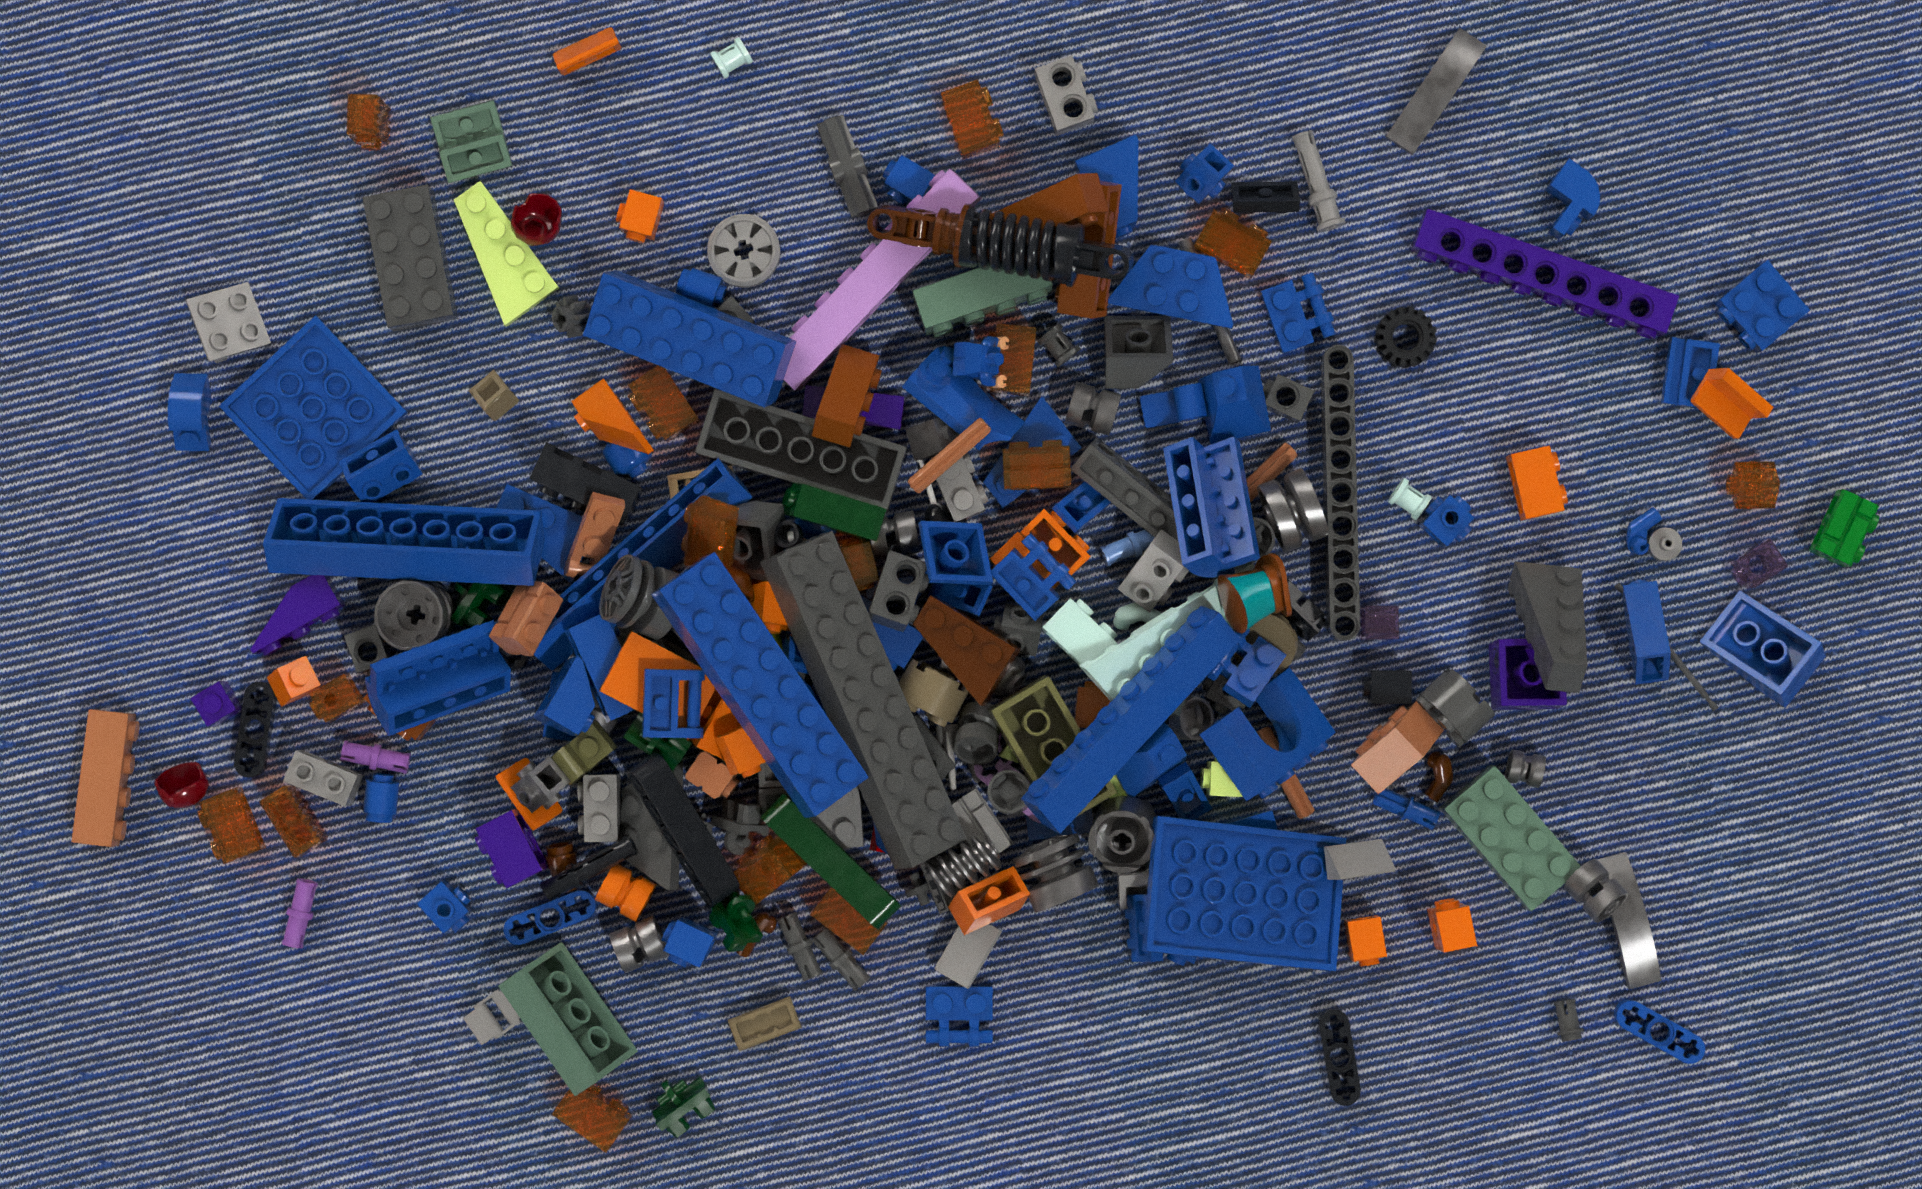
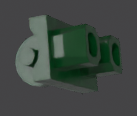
M456 582L453 588L460 594L454 604L458 608L450 619L468 629L475 625L492 621L493 618L485 613L490 602L501 607L507 602L511 592L503 584L466 583V585H463L460 582Z
M639 712L623 738L648 755L654 752L658 753L667 762L670 769L674 771L692 745V742L687 738L642 737L643 713Z
M733 892L720 903L711 907L713 911L709 916V920L714 927L723 929L726 933L722 943L727 951H743L747 943L760 942L763 934L751 915L755 908V902L750 895H740L739 892Z
M701 1076L689 1085L682 1079L673 1086L666 1079L661 1083L665 1092L656 1098L660 1106L653 1110L652 1113L656 1119L655 1123L661 1131L666 1129L674 1137L678 1138L690 1127L689 1122L684 1117L686 1113L693 1109L702 1119L714 1112L715 1107L710 1098L707 1084Z

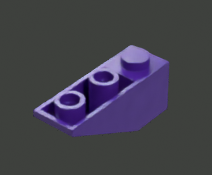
M310 575L292 585L251 647L252 654L263 653L265 657L282 648L280 642L292 636L293 640H297L311 632L309 626L319 620L325 624L340 615L338 610L346 605L330 576Z

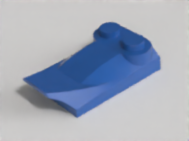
M937 347L902 386L903 389L959 435L978 418L984 419L990 426L991 431L974 446L979 451L984 445L992 442L1010 441L1026 423L988 394L973 379L952 376L954 348Z

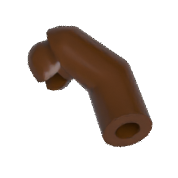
M732 564L724 565L749 603L753 602L754 593L750 574Z
M1435 751L1427 758V765L1433 769L1434 780L1424 794L1438 803L1451 785L1454 777L1450 758L1446 754Z
M761 912L754 917L761 932L764 931L770 934L774 931L777 924L774 916H769L767 912ZM757 942L747 943L743 951H736L737 954L749 957Z

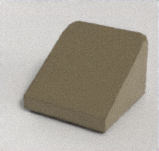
M495 370L491 371L468 390L493 421L498 420L519 402V399Z

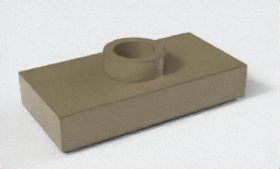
M791 996L727 1020L739 1052L802 1028Z

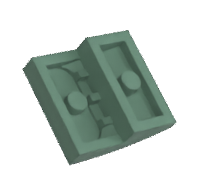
M495 99L430 117L448 183L512 166Z

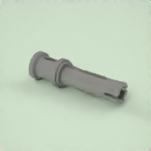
M1313 130L1304 131L1292 136L1309 187L1310 196L1308 197V204L1313 206L1319 224L1316 227L1317 232H1326L1345 225V218L1340 217L1335 201L1338 197L1334 189H1330L1322 160L1315 143Z

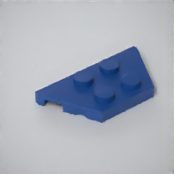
M1151 244L1108 298V304L1228 329H1233L1234 326L1216 257Z

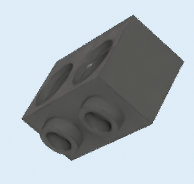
M889 550L868 610L872 622L900 632L905 631L908 623L913 625L920 606L915 604L918 592L924 594L929 582L928 574L925 573V562ZM901 570L908 571L913 577V582L909 584L900 582L896 573ZM890 601L898 602L903 608V613L899 615L891 614L886 608V603Z

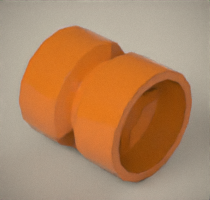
M617 864L608 872L595 900L609 908L618 906L620 914L637 922L657 884L643 876L633 878L632 870Z

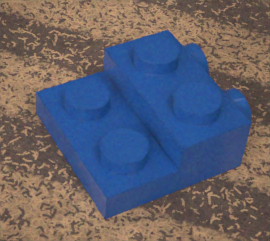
M1769 260L1764 261L1715 302V305L1719 308L1717 314L1727 325L1732 324L1740 333L1738 339L1742 345L1749 351L1754 350L1756 354L1767 348L1784 334L1789 327L1810 311Z

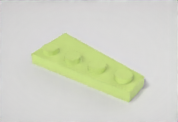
M481 181L454 199L502 321L507 327L558 290L559 287L528 244L516 238L511 229V221Z

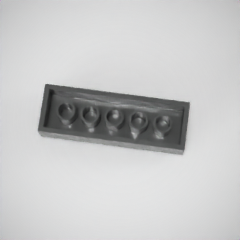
M714 389L695 453L698 456L714 461L719 458L724 464L790 484L793 482L802 483L885 508L886 513H888L907 447L863 433L861 436L854 435L851 447L812 436L815 423L813 418L770 405L762 407L727 392Z

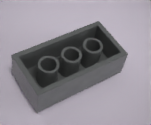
M426 184L362 197L387 327L396 332L459 319L434 190Z

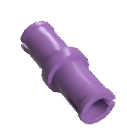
M345 740L340 761L369 766L370 770L377 771V768L407 774L411 753L382 749V745L375 744L372 747Z
M297 878L292 905L287 907L286 914L289 918L282 944L292 948H303L308 921L312 920L314 914L311 908L318 883L308 879Z

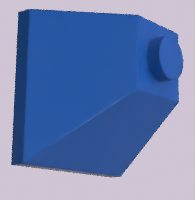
M1239 366L1214 372L1198 379V383H1202L1208 413L1205 421L1210 445L1233 436L1238 439L1271 431L1259 366Z
M920 521L918 523L929 583L991 585L993 583L981 523Z
M576 656L564 662L533 716L534 719L571 736H577L581 731L586 733L595 718V715L591 714L595 703L583 659Z
M1164 722L1115 776L1126 795L1135 797L1158 781V778L1182 764L1187 754L1174 731Z

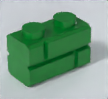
M1837 490L1808 551L1844 568L1852 566L1853 562L1857 564L1865 552L1866 546L1862 542L1866 533L1871 534L1878 524L1880 516L1876 515L1879 506L1847 490Z

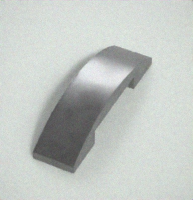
M1459 28L1385 137L1413 155L1487 46Z
M1622 852L1597 859L1609 872L1608 879L1617 880L1628 892L1626 901L1610 915L1621 953L1619 958L1628 989L1661 981L1650 924L1627 853Z

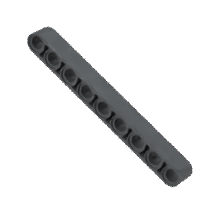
M1334 345L1324 352L1320 362L1324 516L1329 535L1324 537L1326 620L1328 621L1327 631L1331 638L1336 641H1347L1356 637L1360 630L1354 358L1352 352L1346 346ZM1331 353H1339L1344 357L1345 366L1343 369L1337 370L1330 366L1328 359ZM1332 386H1340L1345 390L1346 399L1344 402L1337 403L1330 398L1329 392ZM1333 419H1341L1345 422L1347 426L1345 435L1337 436L1333 434L1330 428ZM1338 451L1346 455L1348 463L1345 469H1337L1332 465L1331 456L1334 452ZM1338 484L1343 485L1348 490V499L1342 503L1337 502L1332 497V489ZM1336 518H1344L1349 523V531L1346 535L1340 536L1334 532L1333 522ZM1337 551H1344L1349 555L1350 564L1346 569H1340L1334 564L1333 558ZM1338 584H1345L1349 587L1351 596L1347 602H1340L1336 599L1334 590ZM1340 617H1346L1352 625L1350 633L1346 636L1340 635L1335 629V622Z

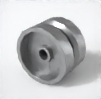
M1302 468L1285 475L1284 487L1286 494L1281 485L1274 479L1257 486L1266 521L1273 528L1275 538L1284 553L1301 547L1302 535L1300 528L1307 539L1312 542L1329 535L1327 522L1317 495Z

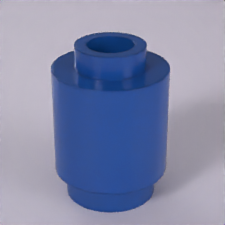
M684 268L676 287L677 294L712 308L716 304L721 305L727 292V286L723 285L722 277L696 268H692V270Z
M374 773L373 779H366L363 812H366L365 820L379 823L392 822L393 815L397 814L400 782L393 781L394 775Z

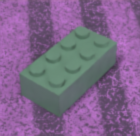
M976 268L912 291L926 336L933 334L934 338H939L952 333L953 327L964 323L967 328L984 322V317L988 314L996 312L997 317L1012 313L1016 311L1015 307L1020 303L1027 301L1028 306L1044 302L1047 300L1048 294L1051 293L1053 284L1051 281H1044L1042 277L1033 279L1029 274L1022 277L1018 276L1016 272L1010 275L1006 274L1004 270L993 272L991 268L988 270Z
M1494 765L1487 766L1439 807L1524 909L1532 912L1566 883L1569 877L1581 867Z
M562 942L498 985L574 1096H577L638 1052Z

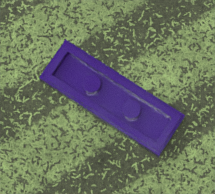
M805 386L803 416L816 418L826 387ZM874 393L869 413L863 411L861 415L866 417L864 426L901 430L905 397Z

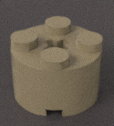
M911 657L899 681L909 708L914 713L917 708L926 711L927 719L942 727H946L948 722H954L968 694V690L963 684L960 688V683L955 681V677L922 661L920 667H918V660Z

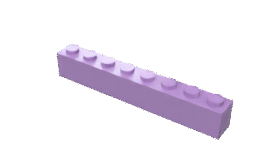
M949 169L946 173L941 170L929 182L932 188L925 196L922 197L918 194L906 208L925 209L938 213L940 208H947L950 213L955 212L957 214L961 213L965 203L971 204L974 207L982 198L952 169ZM891 222L885 230H891L893 223ZM885 239L877 246L874 243L869 245L860 255L863 261L856 269L853 270L849 267L838 278L839 287L832 294L828 291L825 292L814 304L817 310L809 318L806 315L801 317L791 330L794 334L790 338L797 342L784 380L795 391L801 390L840 349L841 344H844L931 253L932 248L910 246Z

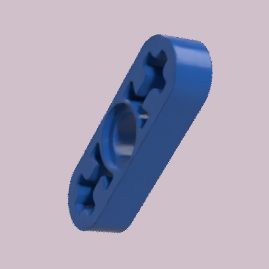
M577 890L516 914L505 922L504 936L510 943L522 945L586 920L596 912L597 901L595 896L588 890ZM577 896H581L583 900L588 899L590 905L586 907L587 913L582 914L581 910L571 912L569 915L572 920L567 922L565 909L561 906L560 902L566 901V907L577 903ZM546 908H554L559 912L560 920L554 927L546 926L541 920V914ZM534 913L535 923L541 930L540 933H535V927L524 932L525 938L523 939L518 934L513 935L511 933V929L515 927L514 921L518 920L520 924H526L533 921L529 914Z
M1623 1000L1615 1007L1614 1019L1621 1028L1684 1063L1694 1064L1703 1058L1705 1044L1694 1033L1634 1000ZM1634 1006L1636 1008L1634 1013L1645 1020L1647 1014L1651 1015L1645 1022L1642 1033L1638 1032L1642 1025L1630 1020L1627 1024L1624 1023L1626 1017L1622 1015L1624 1009L1631 1010ZM1657 1022H1663L1668 1027V1035L1662 1041H1655L1650 1034L1651 1027ZM1677 1030L1680 1031V1034L1676 1038L1686 1043H1689L1692 1039L1694 1040L1692 1045L1696 1048L1694 1054L1688 1053L1684 1057L1685 1050L1672 1043ZM1672 1043V1049L1670 1050L1667 1047Z

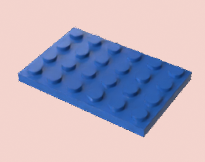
M1154 816V837L1150 852L1142 951L1321 971H1336L1343 879L1327 880L1324 846L1346 844L1347 838Z

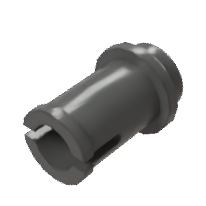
M1575 998L1566 1000L1568 1014L1565 1013L1563 1000L1554 1002L1560 1028L1557 1036L1561 1035L1562 1042L1582 1039L1581 1032L1584 1031V1028H1580Z

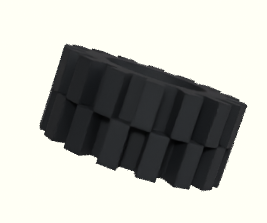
M1410 306L1407 308L1399 307L1387 313L1380 320L1379 325H1377L1375 330L1376 336L1374 337V343L1377 344L1376 350L1378 354L1381 353L1382 359L1385 362H1390L1391 366H1400L1402 368L1414 367L1426 360L1433 352V347L1437 341V338H1435L1436 327L1432 326L1431 322L1433 320L1430 316L1427 318L1424 315V311L1421 309L1415 310L1414 307ZM1409 325L1416 330L1418 342L1414 348L1402 350L1395 345L1393 333L1398 326Z

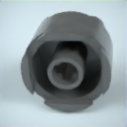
M1449 668L1442 672L1415 699L1447 731L1446 735L1459 748L1464 743H1467L1495 716L1494 711L1485 700L1479 704L1481 700L1475 694L1477 691L1460 674Z

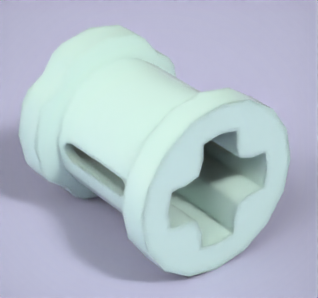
M739 37L734 39L733 44L719 52H710L724 79L729 77V72L745 63L750 64L753 62Z
M1403 478L1389 497L1388 503L1391 505L1396 503L1409 512L1412 519L1417 520L1432 497L1429 494L1423 495L1408 484V479Z

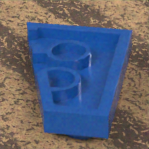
M507 484L496 509L541 511L545 536L541 557L568 582L573 584L576 577L565 576L564 568L583 517ZM582 556L580 562L583 563L585 557Z

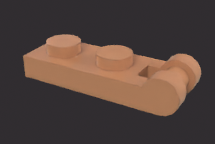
M592 492L566 560L565 576L573 578L576 575L582 576L607 555L625 509L624 499ZM582 556L591 558L590 564L580 562Z

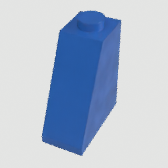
M1136 135L1080 158L1074 163L1077 174L1098 173L1100 181L1122 184L1116 239L1132 233V227L1136 225L1138 220L1139 140Z
M1636 580L1629 585H1623V606L1635 685L1669 680L1671 651L1657 581Z

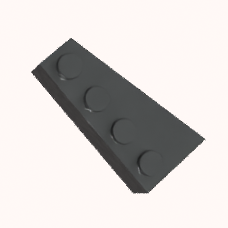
M1515 561L1508 591L1511 598L1514 597L1515 610L1518 618L1523 620L1526 628L1525 636L1528 644H1532L1535 652L1534 660L1546 690L1580 693L1588 666L1581 568Z

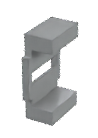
M499 989L473 1006L475 1010L463 1017L481 1045L493 1037L495 1039L499 1038L521 1022L520 1017ZM490 998H492L510 1024L504 1030L485 1004Z

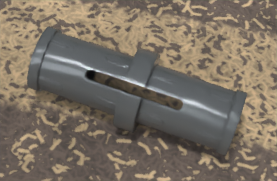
M795 912L777 920V922L780 924L789 945L787 949L788 954H793L804 982L822 974L823 971L820 969L811 948L814 944L811 938L807 939L797 916L798 914Z
M825 927L812 938L811 941L830 961L829 966L833 970L836 969L854 991L870 979L869 974L853 958V952L850 948H845L828 927Z

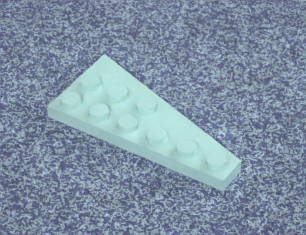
M1249 562L1234 567L1235 573L1249 571L1255 568V566ZM1218 578L1214 580L1212 586L1200 593L1195 592L1188 596L1185 603L1177 608L1171 607L1131 632L1128 639L1117 646L1112 644L1103 650L1104 654L1093 661L1087 660L1079 665V667L1104 695L1112 701L1119 694L1121 687L1137 675L1142 669L1143 664L1164 646L1166 639L1176 633L1187 621L1188 616L1200 606L1219 612L1230 625L1220 601Z

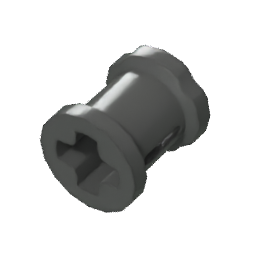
M1060 323L1037 341L1040 346L1044 345L1055 358V365L1057 367L1063 365L1081 350L1078 345L1074 346L1062 332L1063 326Z

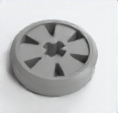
M737 214L724 219L714 228L708 240L707 256L713 271L717 276L722 277L725 283L734 287L750 288L762 284L773 275L780 261V243L775 231L765 220L754 215ZM746 242L747 247L752 245L753 251L748 253V259L742 260L741 255L735 256V251L739 250L740 243Z

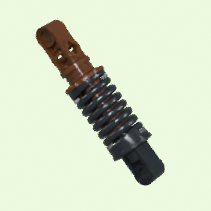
M967 203L963 206L961 213L957 214L955 212L950 213L947 208H940L939 212L935 213L919 208L884 205L874 210L867 220L868 230L874 237L897 241L910 246L931 247L934 255L941 256L942 253L953 255L955 267L961 268L965 266L974 268L978 265L982 270L990 268L993 272L1004 270L1006 274L1010 275L1016 272L1018 276L1022 277L1029 274L1033 279L1042 277L1044 281H1052L1055 278L1058 283L1066 284L1067 287L1072 288L1079 274L1118 280L1131 270L1134 263L1132 252L1125 246L1085 239V225L1082 223L1067 225L1064 222H1059L1056 226L1053 220H1047L1043 229L1042 219L1034 218L1030 227V218L1028 216H1021L1018 223L1017 215L1010 213L1005 222V213L997 211L992 220V213L989 209H982L981 213H978L977 208ZM881 213L891 217L893 223L891 230H885L879 225L878 218ZM1109 255H1120L1124 260V269L1121 271L1113 270L1108 263Z

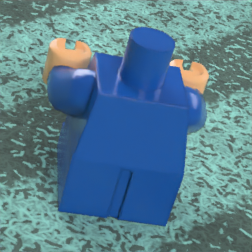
M986 336L980 344L971 342L954 343L952 376L980 380L982 385L993 388L1006 387V383H1003V380H1007V377L997 374H999V366L1004 363V355L1000 353V350H1007L1009 348V345H1006V342H1009L1008 337Z

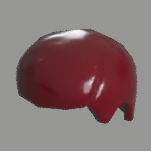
M529 194L523 204L514 207L511 229L516 238L530 246L548 244L559 234L562 222V209L558 201L547 194Z
M197 762L173 766L161 773L154 782L161 800L167 806L176 809L196 805L205 796L209 786L207 776Z

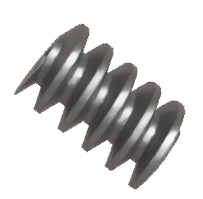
M983 830L984 841H980L974 835L971 837L973 847L969 848L963 842L959 843L961 854L958 855L952 849H949V861L946 862L942 857L937 856V868H934L928 862L925 863L939 889L949 897L955 895L954 884L961 890L966 888L965 878L973 884L978 882L977 871L985 877L989 876V864L996 870L1001 868L999 853L985 830Z

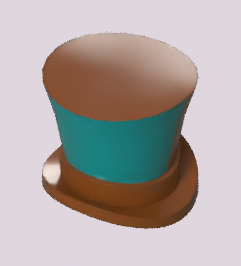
M1269 553L1262 556L1256 562L1253 570L1224 574L1218 577V592L1222 608L1228 622L1236 632H1246L1257 622L1272 613L1281 612L1286 617L1292 615L1287 575L1284 564L1277 554Z

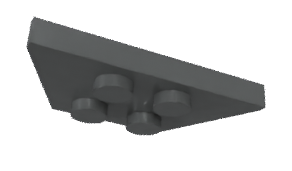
M681 760L676 769L672 771L681 787L683 786L684 760ZM629 784L622 788L620 836L622 839L629 835L636 844L638 854L626 859V861L666 890H678L680 862L633 785Z

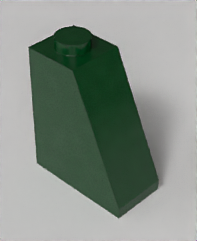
M794 482L791 488L789 487L786 490L782 503L783 507H785L784 512L786 516L855 538L877 541L886 513L885 508Z

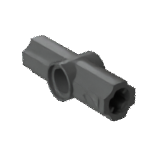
M844 115L834 116L817 124L818 132L829 156L827 161L836 185L841 188L851 217H861L878 209L876 198L866 177L868 175L859 148H856Z

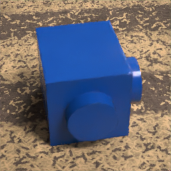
M901 155L897 162L893 159L890 161L882 176L886 178L884 185L889 190L887 195L904 205L906 201L910 203L918 194L924 197L931 189L929 182L935 174Z

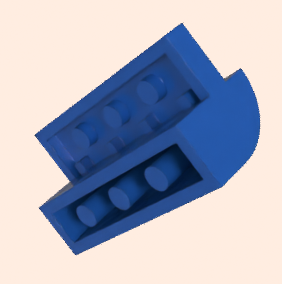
M1233 436L1204 447L1194 437L1163 447L1182 565L1197 576L1216 578L1224 574H1234V567L1260 559L1240 441Z
M494 620L481 625H475L470 629L450 636H444L434 642L414 647L409 651L389 658H383L378 662L370 664L371 675L365 677L366 689L372 708L388 736L510 691L511 669L500 654L499 646L489 638V634L496 624Z

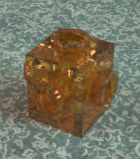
M1734 462L1732 475H1728L1726 478L1727 495H1732L1735 509L1775 508L1780 487L1775 462Z

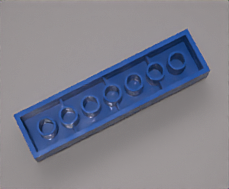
M277 498L263 541V547L269 573L534 586L545 536L542 512L536 510Z
M715 552L703 557L651 594L804 818L816 817L869 778Z

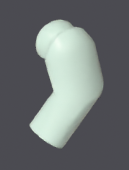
M1133 602L1120 607L1115 612L1113 624L1119 630H1127L1130 624L1138 621L1147 623L1162 613L1155 609L1148 612L1139 604Z

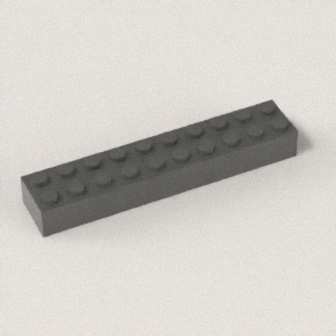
M833 531L816 535L761 561V566L826 714L869 777L859 784L858 787L894 869L913 868L966 840L967 838Z

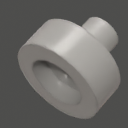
M1666 527L1656 529L1647 539V543L1650 545L1648 552L1658 561L1672 560L1681 552L1682 539L1674 529Z

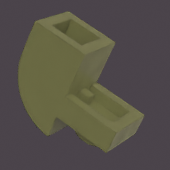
M596 721L591 724L586 733H580L551 758L571 781L568 785L572 786L580 781L583 775H587L601 764L603 759L613 752L617 746Z

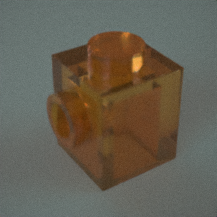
M342 674L309 693L313 700L309 703L313 713L318 720L323 718L325 723H332L366 703L350 674Z

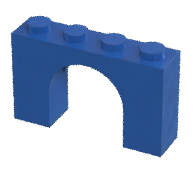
M1290 667L1270 679L1256 699L1277 732L1279 751L1267 745L1260 738L1239 707L1217 720L1199 734L1246 801L1258 794L1263 799L1278 788L1275 782L1280 785L1295 774L1292 768L1297 771L1312 760L1310 755L1314 757L1329 746L1326 740L1336 733Z

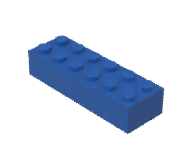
M618 270L602 274L583 336L762 407L776 403L797 342Z

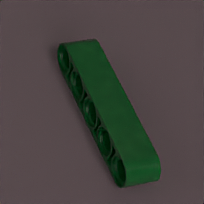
M785 793L760 817L769 828L877 930L901 907V904L811 818H804L795 803Z

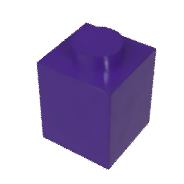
M218 681L190 698L207 727H216L242 711V705L227 681Z

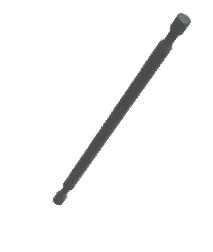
M1619 582L1614 587L1623 595V586ZM1670 647L1671 659L1702 698L1706 699L1710 708L1713 711L1718 709L1717 704L1710 699L1702 685Z

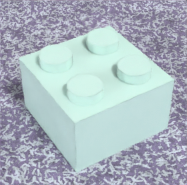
M1070 598L1041 628L1078 665L1087 660L1093 661L1104 654L1103 650L1112 644L1118 645L1114 640L1118 636L1116 632L1105 622L1098 625L1090 617L1094 612L1080 598L1076 602Z

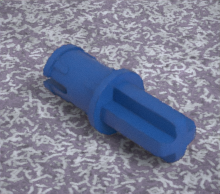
M1387 788L1380 794L1375 793L1373 798L1374 805L1399 815L1400 820L1408 819L1429 830H1433L1435 827L1433 822L1437 823L1440 815L1439 810L1414 801L1413 796L1410 795L1407 798Z

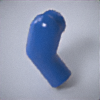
M1654 507L1629 523L1626 545L1630 552L1643 555L1649 550L1650 545L1647 543L1648 530L1662 521L1660 514Z

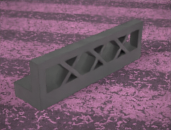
M1096 437L1070 470L1152 536L1155 537L1162 529L1178 541L1171 496Z

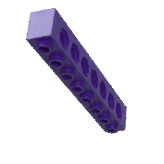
M1427 209L1422 215L1410 250L1418 253L1417 258L1425 262L1436 263V260L1448 263V269L1454 272L1467 274L1468 271L1477 273L1480 275L1479 279L1492 285H1498L1499 281L1511 285L1510 290L1524 296H1530V293L1543 296V302L1557 307H1561L1562 303L1574 307V313L1584 317L1592 318L1593 314L1606 318V324L1621 329L1625 325L1637 329V335L1648 339H1655L1656 336L1661 337L1667 333L1679 299V295ZM1443 236H1451L1456 240V251L1449 252L1442 247L1441 239ZM1480 246L1487 250V262L1481 263L1474 259V247ZM1512 257L1518 261L1520 266L1518 273H1510L1505 269V258ZM1538 268L1548 270L1551 275L1549 284L1538 282L1535 276ZM1569 279H1576L1581 283L1582 292L1580 295H1573L1568 291L1567 282ZM1600 290H1607L1612 294L1613 303L1611 306H1605L1599 301L1598 295ZM1636 300L1643 304L1645 311L1642 317H1636L1631 313L1630 304L1632 301Z

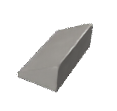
M1382 839L1324 846L1327 880H1342L1395 872L1394 864Z
M988 924L964 936L958 925L934 969L969 989L1002 931Z

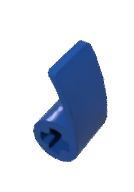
M1202 383L1184 385L1173 388L1170 391L1140 396L1146 428L1170 425L1208 416Z

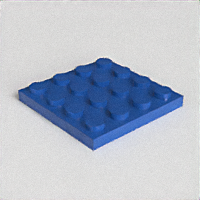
M316 315L219 405L225 414L306 499L316 500L343 474L339 461L382 438L408 413Z

